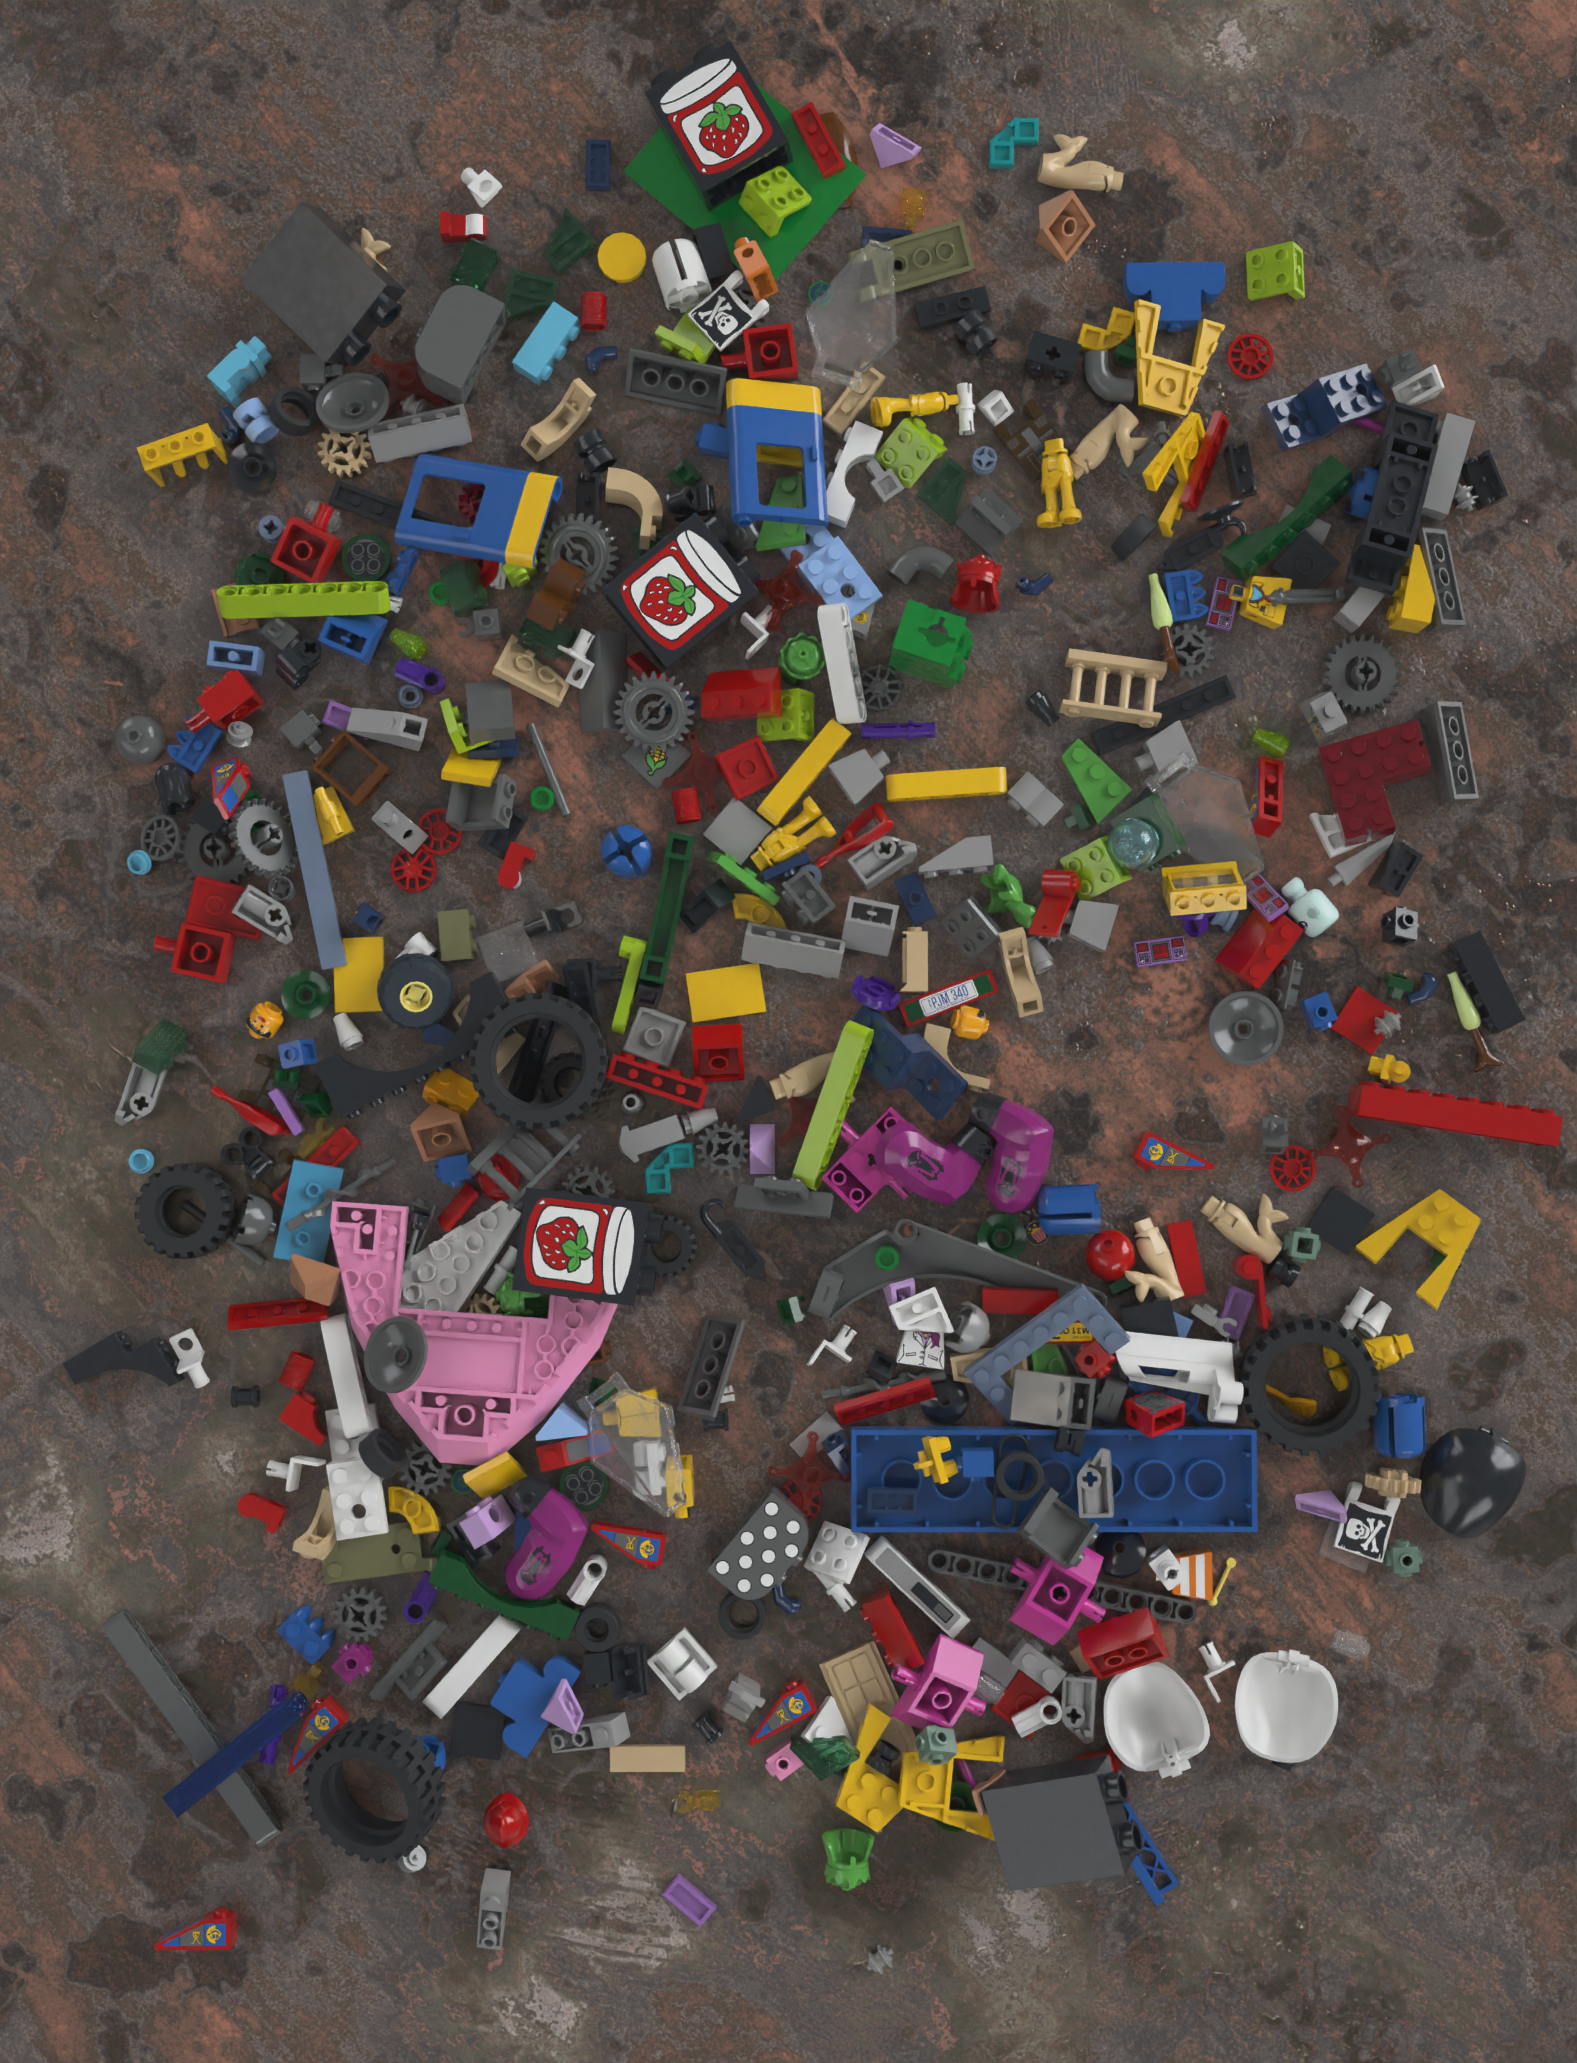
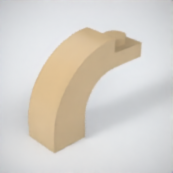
M580 378L573 380L556 409L543 421L529 428L521 446L537 462L552 454L587 418L592 410L590 405L596 394Z
M608 467L605 502L627 505L638 513L642 522L639 549L649 550L650 540L655 541L656 529L661 530L663 510L660 497L654 487L638 474L624 469Z
M1020 927L999 933L1002 963L1019 1017L1043 1012L1042 996L1031 967L1024 928Z
M927 1023L923 1038L968 1082L967 1090L981 1093L982 1089H989L991 1079L963 1073L957 1070L950 1062L947 1046L951 1029Z
M329 1485L322 1490L319 1506L309 1529L294 1541L292 1551L300 1553L304 1558L324 1560L337 1541Z

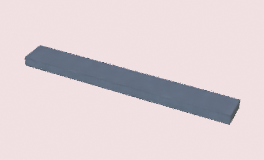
M307 770L284 774L282 777L321 968L326 970L346 966L348 964L309 773Z

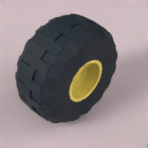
M407 953L396 959L394 958L382 970L377 986L378 1001L383 1013L393 1023L406 1029H422L435 1025L446 1015L452 1004L453 985L446 968L435 958L423 953Z

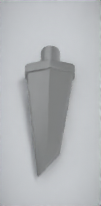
M1396 831L1394 834L1382 838L1340 863H1336L1333 866L1336 873L1327 879L1328 884L1334 887L1342 881L1345 886L1349 885L1352 880L1390 847Z

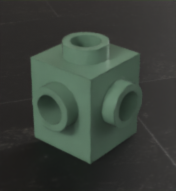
M1296 1226V1231L1288 1230V1234L1283 1237L1282 1242L1284 1244L1282 1249L1285 1250V1255L1292 1256L1291 1261L1307 1263V1259L1316 1260V1255L1320 1252L1321 1242L1319 1235L1311 1234V1228ZM1300 1239L1302 1241V1247L1297 1249L1298 1240Z
M1395 1539L1394 1542L1387 1543L1383 1559L1385 1566L1390 1571L1396 1573L1398 1577H1410L1412 1573L1419 1572V1565H1422V1553L1418 1546L1410 1542L1409 1539ZM1406 1556V1562H1402L1403 1558Z
M938 1725L926 1726L915 1740V1749L918 1751L919 1762H929L931 1765L947 1764L958 1753L954 1729L941 1728Z

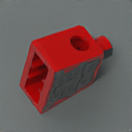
M1147 1391L1137 1396L1127 1394L1123 1398L1122 1406L1126 1409L1127 1424L1150 1438L1184 1425L1185 1401L1155 1391Z

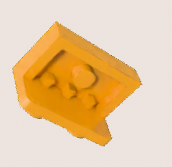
M447 1069L439 1074L437 1070L433 1073L424 1086L422 1097L429 1104L434 1102L459 1113L461 1120L465 1121L469 1110L480 1095L478 1091H475L474 1083Z

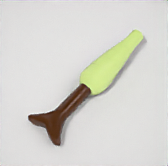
M1154 573L1148 576L1151 591L1152 621L1154 627L1161 634L1164 648L1163 660L1167 662L1169 668L1174 673H1178L1180 669L1169 629L1173 623L1172 614L1161 588L1158 574Z
M1457 972L1447 974L1460 1022L1465 1029L1470 1030L1479 1052V1059L1473 1071L1479 1072L1486 1065H1505V1062L1497 1059L1489 1052L1479 1028L1481 1024L1480 1014L1461 983Z

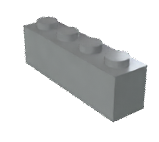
M464 403L378 422L368 428V439L376 463L391 462L406 456L414 457L419 453L428 451L437 452L446 447L463 446L472 442L471 428Z
M1446 413L1441 420L1438 419L1434 433L1436 436L1434 443H1432L1438 445L1421 515L1440 521L1448 515L1475 425L1474 420Z
M748 922L741 960L753 964L760 963L771 965L775 968L796 970L800 973L817 974L825 978L833 977L839 979L846 941Z

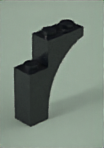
M122 1330L112 1333L62 1363L75 1385L83 1383L98 1373L115 1369L142 1371L157 1377L169 1387L185 1379L182 1375L183 1373H177L176 1370L179 1362L173 1360L170 1355L171 1348L165 1339H161L160 1336L153 1338L133 1350L131 1347L133 1343L126 1333L123 1334Z

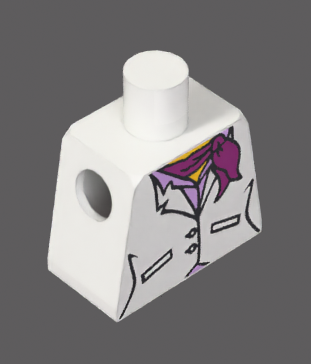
M905 1330L896 1355V1362L944 1370V1333Z

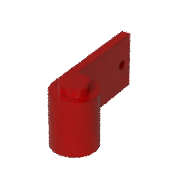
M1045 869L1041 881L1043 897L1028 933L1029 935L1057 938L1076 891L1080 890L1081 878L1076 871Z
M1247 1253L1238 1254L1232 1261L1233 1272L1241 1278L1253 1280L1254 1294H1256L1257 1324L1262 1329H1268V1321L1272 1322L1271 1309L1266 1306L1262 1263L1254 1255Z

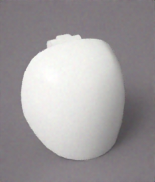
M1289 1649L1288 1651L1278 1650V1652L1260 1653L1252 1657L1245 1664L1238 1681L1235 1712L1240 1736L1250 1751L1269 1760L1295 1763L1310 1759L1323 1748L1336 1725L1338 1694L1335 1681L1326 1668L1310 1660V1656L1300 1654V1651Z
M1153 1662L1115 1675L1108 1685L1104 1698V1726L1108 1742L1118 1758L1126 1766L1137 1771L1159 1770L1162 1779L1168 1776L1176 1777L1182 1775V1771L1190 1769L1191 1765L1188 1759L1197 1755L1206 1747L1210 1736V1729L1204 1709L1184 1680L1168 1666L1160 1662Z

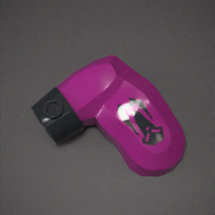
M983 1090L971 1110L968 1123L989 1136L993 1135L998 1142L993 1155V1166L986 1180V1194L992 1205L1000 1211L1008 1213L1026 1211L1035 1204L1040 1186L1049 1167L1054 1133L1053 1126L1030 1108Z
M901 1122L891 1126L882 1134L876 1144L874 1159L878 1168L892 1176L905 1188L924 1198L944 1205H950L967 1192L981 1166H984L987 1159L993 1155V1149L996 1144L968 1122L950 1139L951 1143L943 1147L932 1139L925 1137L912 1123Z
M532 1472L508 1500L525 1519L528 1517L532 1525L524 1542L507 1558L504 1567L508 1588L515 1596L522 1599H540L548 1595L555 1588L558 1581L574 1563L589 1530L587 1520L571 1500L553 1489L552 1485Z

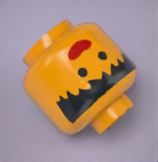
M271 1002L256 1004L246 1019V1025L250 1029L249 1033L256 1039L272 1038L284 1021L281 1015L282 1010Z
M963 1005L959 1010L955 1009L953 1012L950 1027L954 1029L955 1035L959 1037L977 1040L982 1034H986L989 1020H986L985 1012L982 1009Z

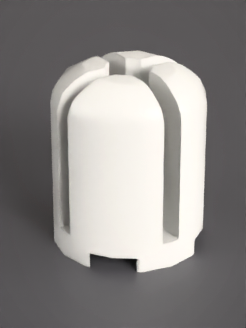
M680 238L674 239L684 280L681 279L669 241L654 251L652 262L667 309L670 311L669 307L679 308L680 312L684 313L690 307L695 308L713 291L697 245L692 240Z

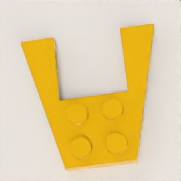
M1141 299L1136 300L1134 308L1139 406L1174 416L1184 417L1189 411L1199 388L1197 385L1201 376L1206 372L1208 360L1217 347L1218 337L1224 331L1225 325L1207 319L1199 321L1192 363L1189 366L1152 355L1161 306Z
M1190 412L1142 473L1147 490L1157 492L1172 463L1174 464V470L1176 471L1179 483L1158 520L1162 536L1172 538L1174 534L1171 531L1174 520L1179 521L1183 509L1179 508L1181 505L1180 499L1205 436L1204 426L1199 413Z
M1439 1189L1358 1243L1355 1247L1358 1252L1374 1264H1377L1401 1235L1409 1229L1446 1256L1444 1261L1416 1291V1296L1437 1311L1461 1263V1259L1481 1222V1218Z
M869 1703L866 1708L867 1713L864 1722L861 1723L858 1732L859 1736L855 1748H853L850 1756L851 1760L847 1772H845L835 1805L878 1833L904 1807L897 1804L899 1783L876 1771L865 1762L892 1719L889 1715Z
M996 1735L956 1742L958 1753L947 1764L931 1765L929 1762H919L918 1751L903 1752L897 1804L995 1841L988 1814L979 1816L978 1811L949 1809L954 1758L1003 1762L1005 1736Z

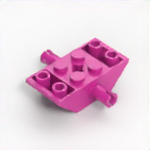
M892 1107L881 1115L863 1135L858 1134L844 1120L842 1128L846 1132L840 1130L839 1137L849 1145L847 1147L848 1150L821 1177L856 1213L884 1185H889L903 1200L909 1196L902 1189L904 1186L892 1176L886 1174L875 1164L868 1165L869 1158L867 1156L870 1153L875 1155L876 1144L882 1134L893 1125L907 1122Z
M1085 1547L1082 1552L1084 1558L1077 1567L1073 1566L1068 1569L1062 1568L1047 1555L1036 1569L1017 1557L1014 1561L1016 1566L1012 1564L1010 1572L1029 1583L1009 1620L1053 1646L1070 1629L1079 1612L1096 1623H1100L1102 1620L1100 1615L1104 1617L1106 1609L1088 1600L1087 1597L1095 1585L1104 1557ZM1061 1586L1063 1592H1057L1054 1595V1588Z
M940 1634L924 1659L925 1664L921 1665L916 1672L901 1666V1664H896L895 1668L898 1670L893 1668L892 1680L899 1681L908 1686L890 1713L891 1717L923 1730L929 1725H938L941 1728L952 1729L963 1710L971 1712L978 1717L982 1716V1712L986 1708V1702L972 1695L977 1688L984 1658L983 1652Z

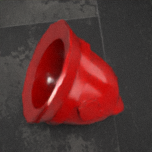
M496 1154L490 1160L493 1163L492 1166L518 1189L522 1174L503 1156L499 1157ZM480 1171L477 1173L476 1177L479 1188L487 1198L496 1202L511 1198L486 1173L482 1174Z
M510 1792L495 1797L486 1808L483 1817L484 1832L492 1843L504 1849L518 1844L527 1834L529 1825L528 1812L522 1801Z

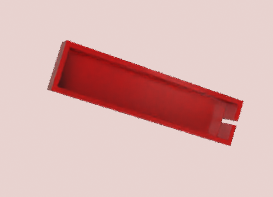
M1371 1081L1359 1082V1085L1351 1086L1347 1108L1348 1116L1539 1146H1559L1563 1116L1554 1115L1555 1110L1539 1108L1529 1111V1106L1514 1104L1505 1107V1103L1499 1101H1482L1481 1104L1479 1098L1457 1097V1100H1455L1454 1094L1433 1093V1096H1430V1091L1408 1089V1092H1405V1087L1384 1085L1383 1088H1380L1381 1083Z

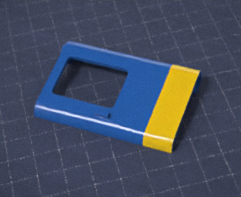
M742 378L727 381L725 388L731 520L740 527L750 526L755 520L828 526L820 389L807 385ZM756 445L797 448L802 451L805 492L804 509L765 506L759 503Z
M424 453L415 459L413 475L395 530L396 544L535 568V554L551 501L557 502L562 494L563 482L560 476ZM427 476L484 485L485 490L474 526L472 528H464L413 519L412 513L422 480L426 479Z

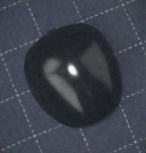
M1482 1425L1478 1430L1458 1428L1449 1431L1430 1447L1422 1461L1420 1497L1423 1507L1435 1524L1450 1534L1461 1538H1474L1482 1535L1503 1518L1520 1494L1526 1477V1463L1522 1456L1508 1445L1509 1440L1501 1436L1499 1431L1493 1428L1487 1429Z

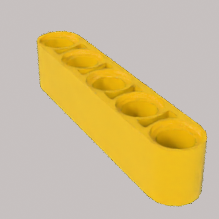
M832 718L761 803L757 812L774 826H777L844 746L852 733Z
M1006 767L903 773L885 776L888 802L1000 795L1008 792Z

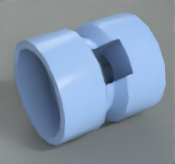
M251 398L245 401L233 413V418L242 429H246L245 434L251 442L264 444L271 440L279 431L271 421L266 407L259 398Z

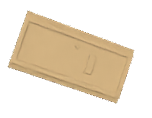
M874 1640L868 1641L819 1664L855 1746L861 1723L864 1722L867 1713L866 1708L868 1704L871 1703L891 1717L890 1713L899 1700ZM891 1717L892 1719L879 1739L891 1743L901 1751L898 1759L894 1760L891 1766L902 1762L903 1752L916 1750V1736L911 1725ZM875 1744V1746L873 1747V1749L871 1750L870 1754H874V1753H875V1751H876V1744Z

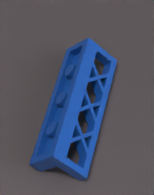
M1127 1801V1803H1123L1128 1811L1127 1821L1131 1822L1132 1818L1138 1823L1142 1833L1143 1850L1152 1851L1155 1854L1153 1865L1142 1863V1853L1136 1855L1131 1866L1155 1905L1158 1906L1165 1901L1163 1894L1179 1885ZM1145 1840L1147 1841L1149 1846L1144 1845ZM1158 1861L1160 1862V1864L1162 1865V1867H1158V1866H1157V1865H1158ZM1147 1869L1152 1870L1151 1876H1150L1149 1872L1147 1871ZM1156 1871L1167 1873L1171 1881L1158 1888L1154 1882Z

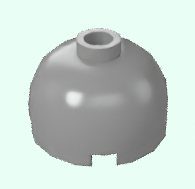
M966 1301L960 1304L964 1306L960 1311L955 1309L949 1317L954 1332L944 1333L947 1337V1341H944V1344L960 1353L973 1352L984 1346L990 1338L988 1316L978 1306Z

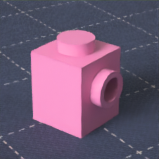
M790 1736L766 1754L767 1763L765 1767L772 1777L777 1776L782 1781L805 1764V1756Z

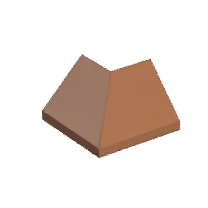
M1069 190L1039 205L1040 230L1036 242L1059 260L1067 263L1095 227V223L1074 191Z
M433 1102L410 1125L424 1162L472 1151V1146L459 1113Z
M292 1253L290 1283L305 1299L329 1306L339 1295L340 1268Z

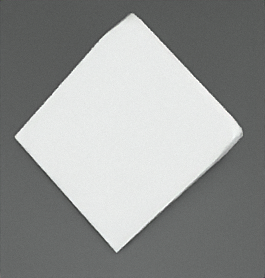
M993 390L977 404L978 408L993 426L998 425L1014 412L1003 392L999 390Z

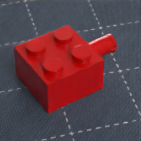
M791 323L743 329L744 350L741 353L721 355L723 368L730 370L745 367V370L748 371V378L751 380L779 383L798 381V365Z
M320 502L312 522L301 517L290 516L270 562L310 583H324L343 539L331 534L326 529L335 508Z
M231 670L221 677V681L215 686L210 685L201 691V696L196 699L201 704L202 710L188 720H185L187 726L189 725V729L194 734L211 721L227 731L229 724L241 721L266 702L245 675L239 670Z
M181 923L178 940L157 935L153 949L154 951L174 955L170 972L226 984L237 936Z

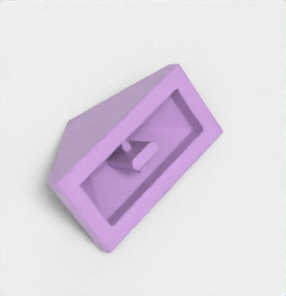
M881 123L870 132L881 168L910 160L921 150L920 146Z
M750 1124V1174H775V1124Z
M913 1278L892 1283L883 1288L888 1308L895 1303L916 1295ZM891 1314L892 1321H893L894 1325H896V1323H895V1321H894V1319H893V1316H892V1314Z
M1331 1490L1296 1495L1295 1502L1298 1510L1346 1524V1509Z
M561 1679L541 1718L571 1734H576L584 1713L567 1679Z

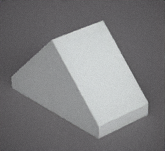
M1432 365L1393 387L1392 390L1397 402L1414 407L1435 399L1445 387L1436 365Z

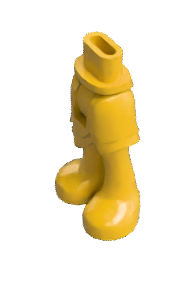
M946 392L909 394V399L873 397L870 403L871 420L874 427H886L890 425L893 413L910 411L911 417L929 415L940 411H947L950 405H957L959 400L957 394L947 395Z
M1062 438L1045 441V452L1042 453L1044 458L1041 468V494L1046 496V512L1037 517V527L1056 528L1061 527L1062 523L1067 525L1078 523L1082 520V513L1080 509L1076 508L1071 483L1074 478L1071 461L1068 457V449L1064 448ZM1060 490L1062 497L1061 512L1059 510L1057 492H1059Z
M808 796L803 801V811L791 822L781 828H777L768 835L761 846L757 847L758 851L752 854L750 858L762 872L769 866H775L788 860L795 854L801 853L802 850L807 849L805 845L821 836L830 838L837 833L827 818L823 816L798 837L793 835L822 815L816 803Z
M1407 1333L1400 1336L1393 1334L1374 1339H1363V1343L1367 1347L1377 1371L1396 1364L1399 1359L1402 1360L1405 1358V1355L1414 1352ZM1327 1346L1323 1347L1324 1360L1329 1368L1345 1362L1337 1352ZM1348 1365L1329 1370V1375L1336 1389L1339 1392L1346 1390L1349 1387V1380L1352 1378Z

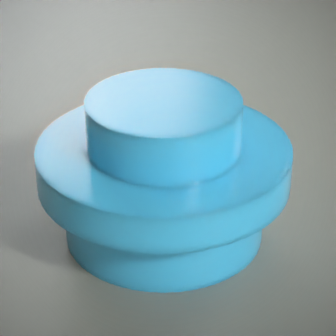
M136 850L128 857L127 866L131 872L143 875L150 871L151 859L145 851Z
M137 1149L129 1157V1166L135 1173H147L153 1168L154 1157L146 1149Z

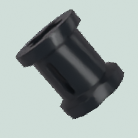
M254 1385L250 1388L232 1386V1408H238L240 1405H253L254 1408L260 1406L261 1391L259 1385Z
M728 1408L718 1411L714 1422L703 1419L704 1432H708L709 1429L729 1431Z
M709 1711L701 1714L691 1725L693 1729L697 1728L706 1739L705 1743L707 1746L715 1742L724 1732V1729L722 1727L719 1728L712 1720ZM705 1724L711 1729V1732L707 1730L704 1726Z

